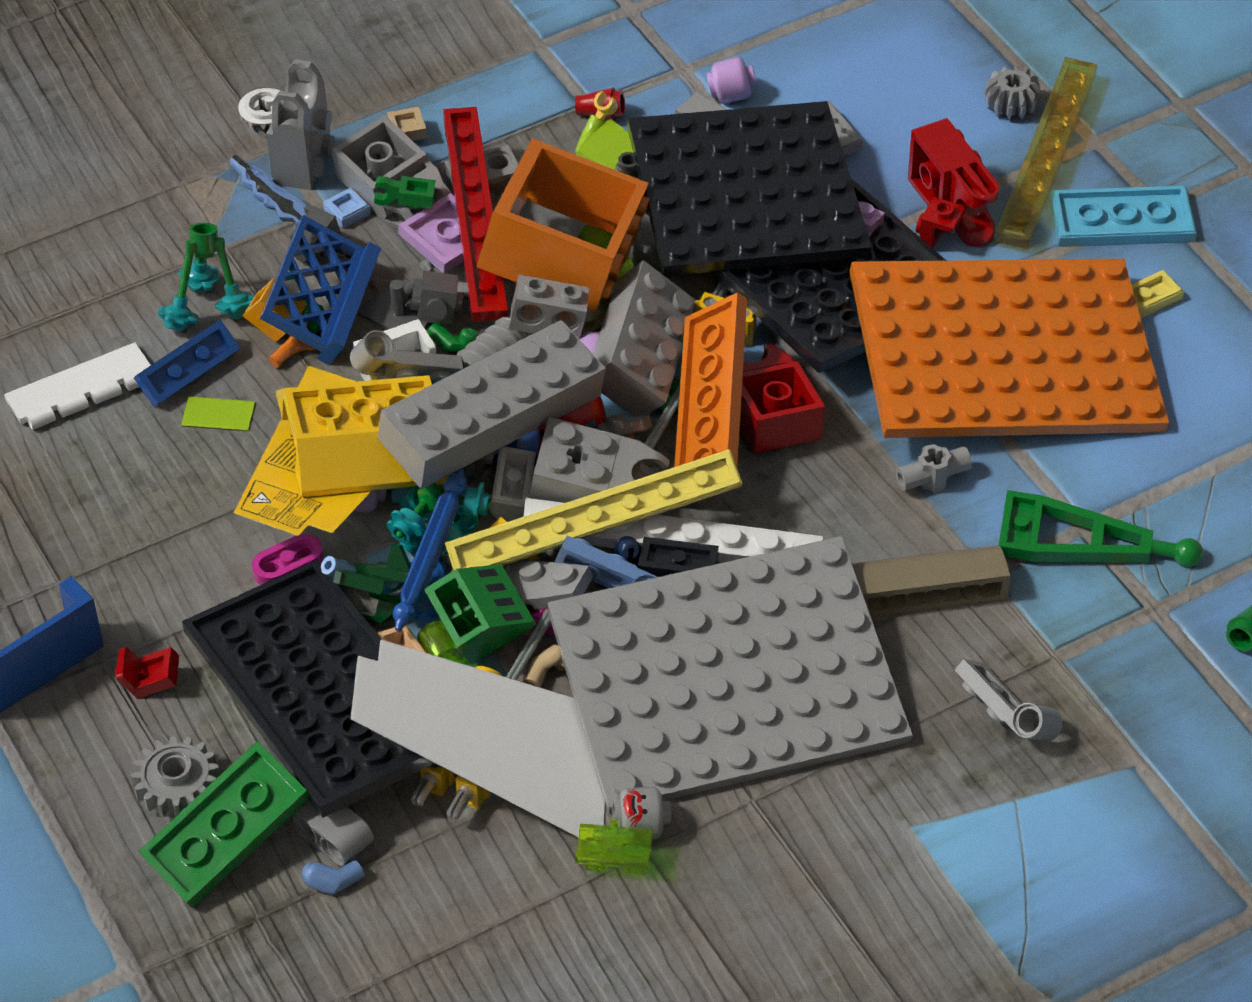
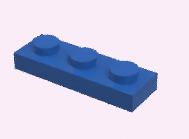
M220 319L138 373L134 380L155 407L241 348Z

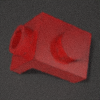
M933 197L926 211L919 216L916 233H919V237L934 248L943 231L949 233L955 231L964 215L965 207Z
M128 647L119 649L118 662L115 668L116 678L137 699L169 689L177 684L180 655L172 647L138 658Z

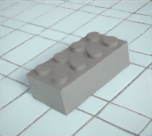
M644 260L617 279L593 355L606 368L601 393L637 420L650 414L667 401L683 347L685 317L693 314L696 301Z

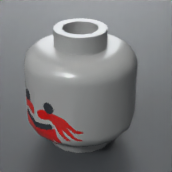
M655 787L625 788L621 791L619 798H613L612 801L614 831L620 830L625 840L658 839L663 832L664 825L671 824L670 801H663L662 794Z

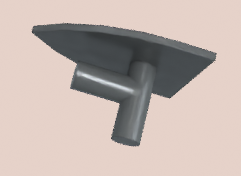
M412 278L404 283L401 280L391 281L390 287L368 300L357 311V315L386 330L417 320L418 310L410 309L414 279L417 278ZM420 321L425 329L431 323Z

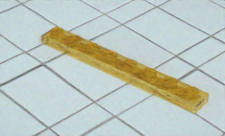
M1065 57L996 229L994 242L1028 250L1096 76L1097 64Z

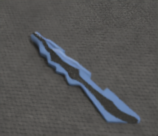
M234 155L230 159V166L242 176L243 186L253 190L254 198L263 201L264 207L276 209L280 220H294L295 223H298L303 215L306 216L304 210L306 204L288 190L276 185V179L256 165L247 163L239 155ZM340 248L334 249L338 257H352L351 254Z

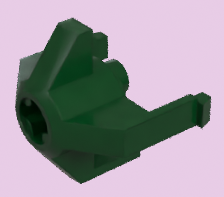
M397 543L391 544L387 563L380 561L374 565L355 563L356 572L335 570L333 583L367 591L370 598L378 600L375 614L358 610L367 620L384 623L393 616L395 606L401 603L400 592L410 570L411 563L403 545Z

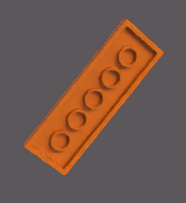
M738 292L685 317L674 467L730 449L737 467L747 298Z

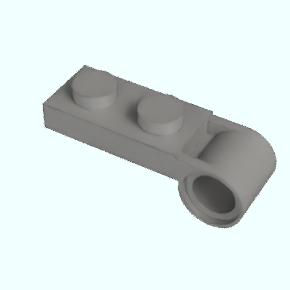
M379 330L367 333L350 353V361L355 370L361 374L383 376V378L392 379L429 375L432 384L463 369L462 356L394 350L391 338Z
M963 659L954 670L964 680L962 683L964 689L978 699L981 698L988 706L986 709L987 713L998 723L1003 725L1007 723L1018 736L1049 742L1059 735L1062 728V719L1057 710L1052 707L1029 702L1022 704L984 663ZM1039 715V725L1035 729L1034 722Z

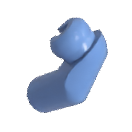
M356 860L339 869L322 863L310 862L303 867L301 873L302 879L307 886L330 895L337 894L365 877L362 867Z

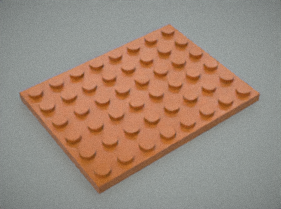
M1124 258L868 261L851 263L849 272L884 438L1166 432L1169 420Z

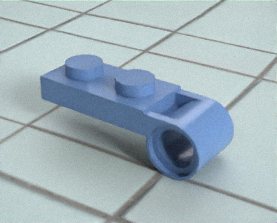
M570 536L565 538L554 562L589 566L593 574L591 581L607 588L657 578V576L629 563L621 555L606 553L593 547L590 542L584 539H574Z

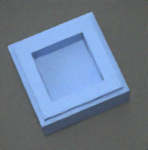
M352 188L323 201L324 211L336 216L338 225L342 229L371 215L370 205Z

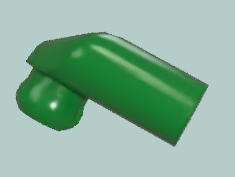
M439 323L432 324L427 331L429 337L447 353H458L460 350L465 349L467 344L475 341L479 335L472 328L462 329L460 336L452 335Z

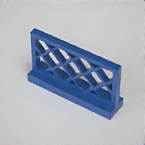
M303 215L298 222L259 319L320 351L317 359L330 365L345 346L381 248L371 242L363 248ZM307 230L316 235L320 244L309 245L304 231ZM340 248L351 254V259L340 262L334 249ZM324 251L331 264L320 266L314 253ZM304 255L311 268L300 270L294 256ZM335 271L341 285L330 286L324 273ZM315 275L321 289L310 290L304 277ZM294 279L301 292L290 294L284 281ZM325 296L331 309L321 311L315 298ZM305 300L311 313L300 315L294 302ZM285 304L291 318L285 319L272 312L274 306ZM316 321L322 333L321 337L309 332L305 323Z

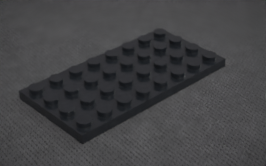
M317 559L182 621L184 633L286 770L308 791L309 801L322 818L435 764L425 757L351 720L357 658L362 656L378 661L380 640L382 639L336 583H333L332 577L325 575L321 571V564Z

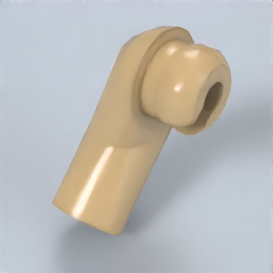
M552 645L533 657L522 682L541 688L549 669L555 666L560 671L565 670L559 646Z

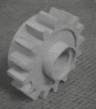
M171 736L167 745H163L161 741L156 740V749L154 751L144 748L141 751L143 760H134L135 772L131 774L133 789L135 790L137 801H144L147 811L154 809L159 812L161 817L165 815L177 816L220 776L214 752H207L204 742L194 747L192 738L189 736L186 737L183 743H177L176 737Z

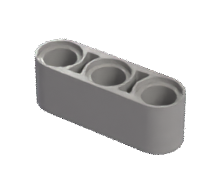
M307 800L285 821V823L325 856L341 867L346 865L374 841L373 833L366 822L348 807L322 818L312 803Z

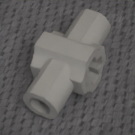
M935 444L922 447V453L918 456L917 462L896 468V479L903 491L919 486L921 490L938 493L945 490L946 483L950 480L951 475L972 469V459L968 449L964 446L948 451L946 447H938Z

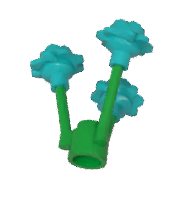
M211 223L192 225L189 228L190 240L186 241L183 269L178 272L179 277H181L178 294L174 295L173 304L159 307L157 316L163 319L164 326L167 329L180 332L188 330L189 324H197L198 315L192 313L187 307V286L196 293L200 291L207 292L212 290L214 284L221 281V276L218 274L219 268L210 266L206 260L212 258L215 252L218 253L226 281L224 285L226 294L215 304V309L226 314L228 318L239 319L243 316L255 296L250 291L240 290L238 283L233 280L225 252V239L218 237L217 226Z

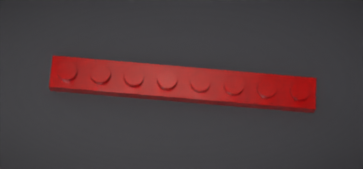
M477 107L443 109L472 322L498 320L502 317H508L503 277L476 267L493 214Z

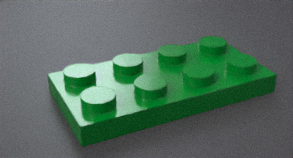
M257 741L138 852L176 893L193 908L309 800L308 791Z

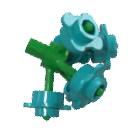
M434 482L423 489L419 486L409 487L406 495L400 498V511L394 510L391 513L392 520L387 522V528L391 531V536L400 541L399 544L403 545L405 551L417 552L427 527L423 520L430 519L439 496L444 493L442 485ZM480 482L478 488L468 486L465 497H458L459 508L445 542L470 535L477 528L480 515L487 516L492 504L490 502L491 495L485 493L484 482ZM445 546L442 548L443 556H447Z

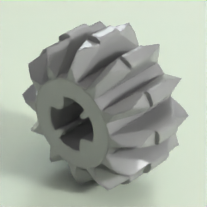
M1003 66L1001 72H992L991 77L987 80L984 92L987 109L994 110L996 117L1007 116L1008 120L1014 116L1023 120L1025 114H1034V110L1041 100L1038 77L1031 76L1030 69L1020 71L1017 66L1011 70Z

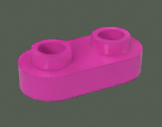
M300 534L258 553L252 560L254 580L259 585H262L316 559L321 564L324 558L321 541L314 535Z

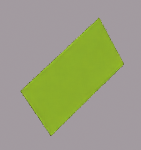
M188 396L181 426L248 431L255 401Z

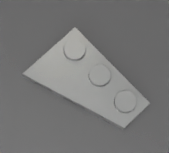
M521 559L503 565L525 605H531L534 610L547 608L548 602L584 594L593 578L590 567L586 565Z

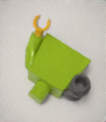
M601 91L594 98V105L598 110L595 115L591 114L583 129L575 154L640 179L628 132L614 120H604L606 116L613 115L617 111V101L612 97L609 104L602 107L607 95Z

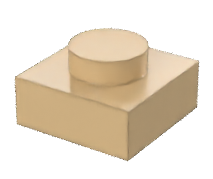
M419 106L386 112L387 118L412 141L427 138L426 126Z

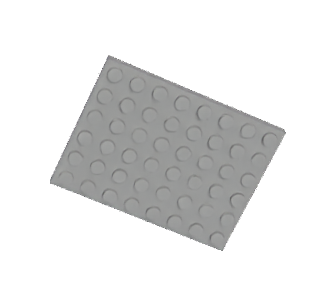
M842 536L548 602L547 610L609 814L612 813L613 798H619L621 791L625 788L655 787L660 791L663 801L897 746L909 743L912 740L913 735Z

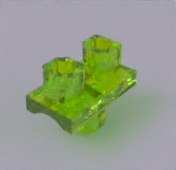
M611 818L609 826L580 823L575 864H583L587 871L600 872L608 866L622 868L626 874L641 875L643 870H648L652 830L620 827V819Z

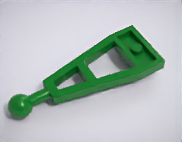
M1007 490L999 538V546L1005 557L1034 562L1149 563L1150 554L1174 558L1180 566L1192 568L1202 561L1204 555L1202 545L1192 538H1184L1177 543L1153 540V530L1046 496ZM1041 514L1091 529L1090 544H1038ZM1103 533L1139 545H1102Z

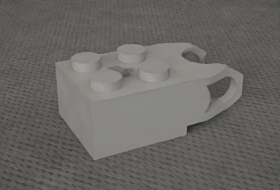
M295 59L289 66L286 74L285 92L280 90L273 100L272 123L266 133L271 175L276 179V184L311 190L316 178L322 176L324 160L327 155L332 154L331 149L334 148L335 142L334 135H330L332 112L327 109L324 81L320 71L311 61ZM295 70H306L311 74L312 80L303 79L299 81Z
M385 115L331 149L335 176L348 188H352L370 205V209L383 222L393 228L398 229L399 224L412 217L413 214L410 211L411 208L405 205H397L398 199L385 206L374 203L375 193H387V190L375 187L377 177L386 176L401 181V176L436 180L433 203L451 193L444 184L438 168L427 159V154Z
M548 417L528 498L567 503L665 471L670 460L639 440ZM653 461L657 463L660 467L649 468L642 462Z

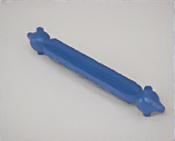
M459 469L444 482L445 492L439 496L400 592L401 603L397 604L393 610L396 631L400 632L415 619L416 611L414 607L421 603L423 599L424 589L429 584L458 511V497L466 491L467 486L464 480L463 469Z

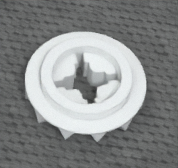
M261 88L247 93L238 105L241 121L248 122L250 128L260 125L263 130L266 126L271 125L272 103L280 90ZM260 105H261L263 108H265L266 110H268L269 112H265L264 110H260Z

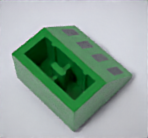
M502 564L459 568L424 589L456 648L471 665L537 625Z

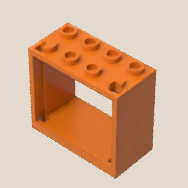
M532 138L493 211L476 267L516 283L520 274L589 287L587 310L596 313L602 298L609 300L623 264L626 263L632 244L635 243L641 227L639 225L641 218L644 217L650 198L645 197L649 183ZM527 200L610 232L613 236L607 249L519 216Z

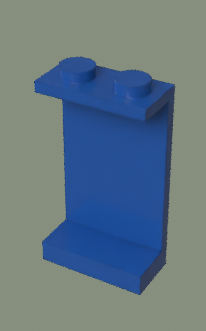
M72 576L59 583L64 610L0 650V713L104 647L94 598Z

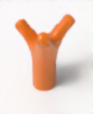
M289 335L286 342L268 360L273 367L279 368L295 353L304 350L315 351L316 349Z

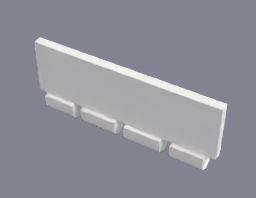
M134 342L4 394V397L20 424L28 422L30 428L34 430L56 421L53 411L58 410L60 416L64 418L89 408L88 397H91L96 405L121 395L120 385L123 383L128 392L139 388L134 377L151 365Z

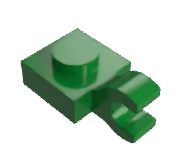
M379 176L376 178L375 187L387 190V193H375L374 203L385 206L398 199L397 205H405L416 210L423 208L432 209L436 180L401 176V181L386 176Z

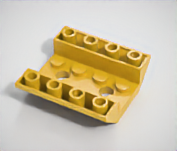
M430 376L290 387L276 390L282 420H289L296 447L295 473L301 497L418 486L380 442L378 431L381 410L432 385ZM449 475L436 481V484H444Z

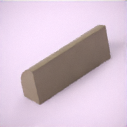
M999 545L852 563L870 617L1008 599L1011 575L1004 553Z

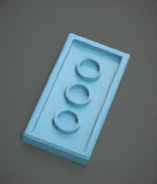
M1186 185L1051 190L1050 203L1058 247L1196 241L1197 232Z

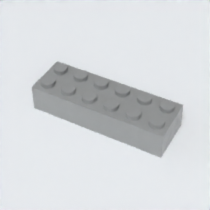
M560 320L381 410L378 439L415 483L423 489L546 425L548 417L557 419L600 397L606 368L571 329Z

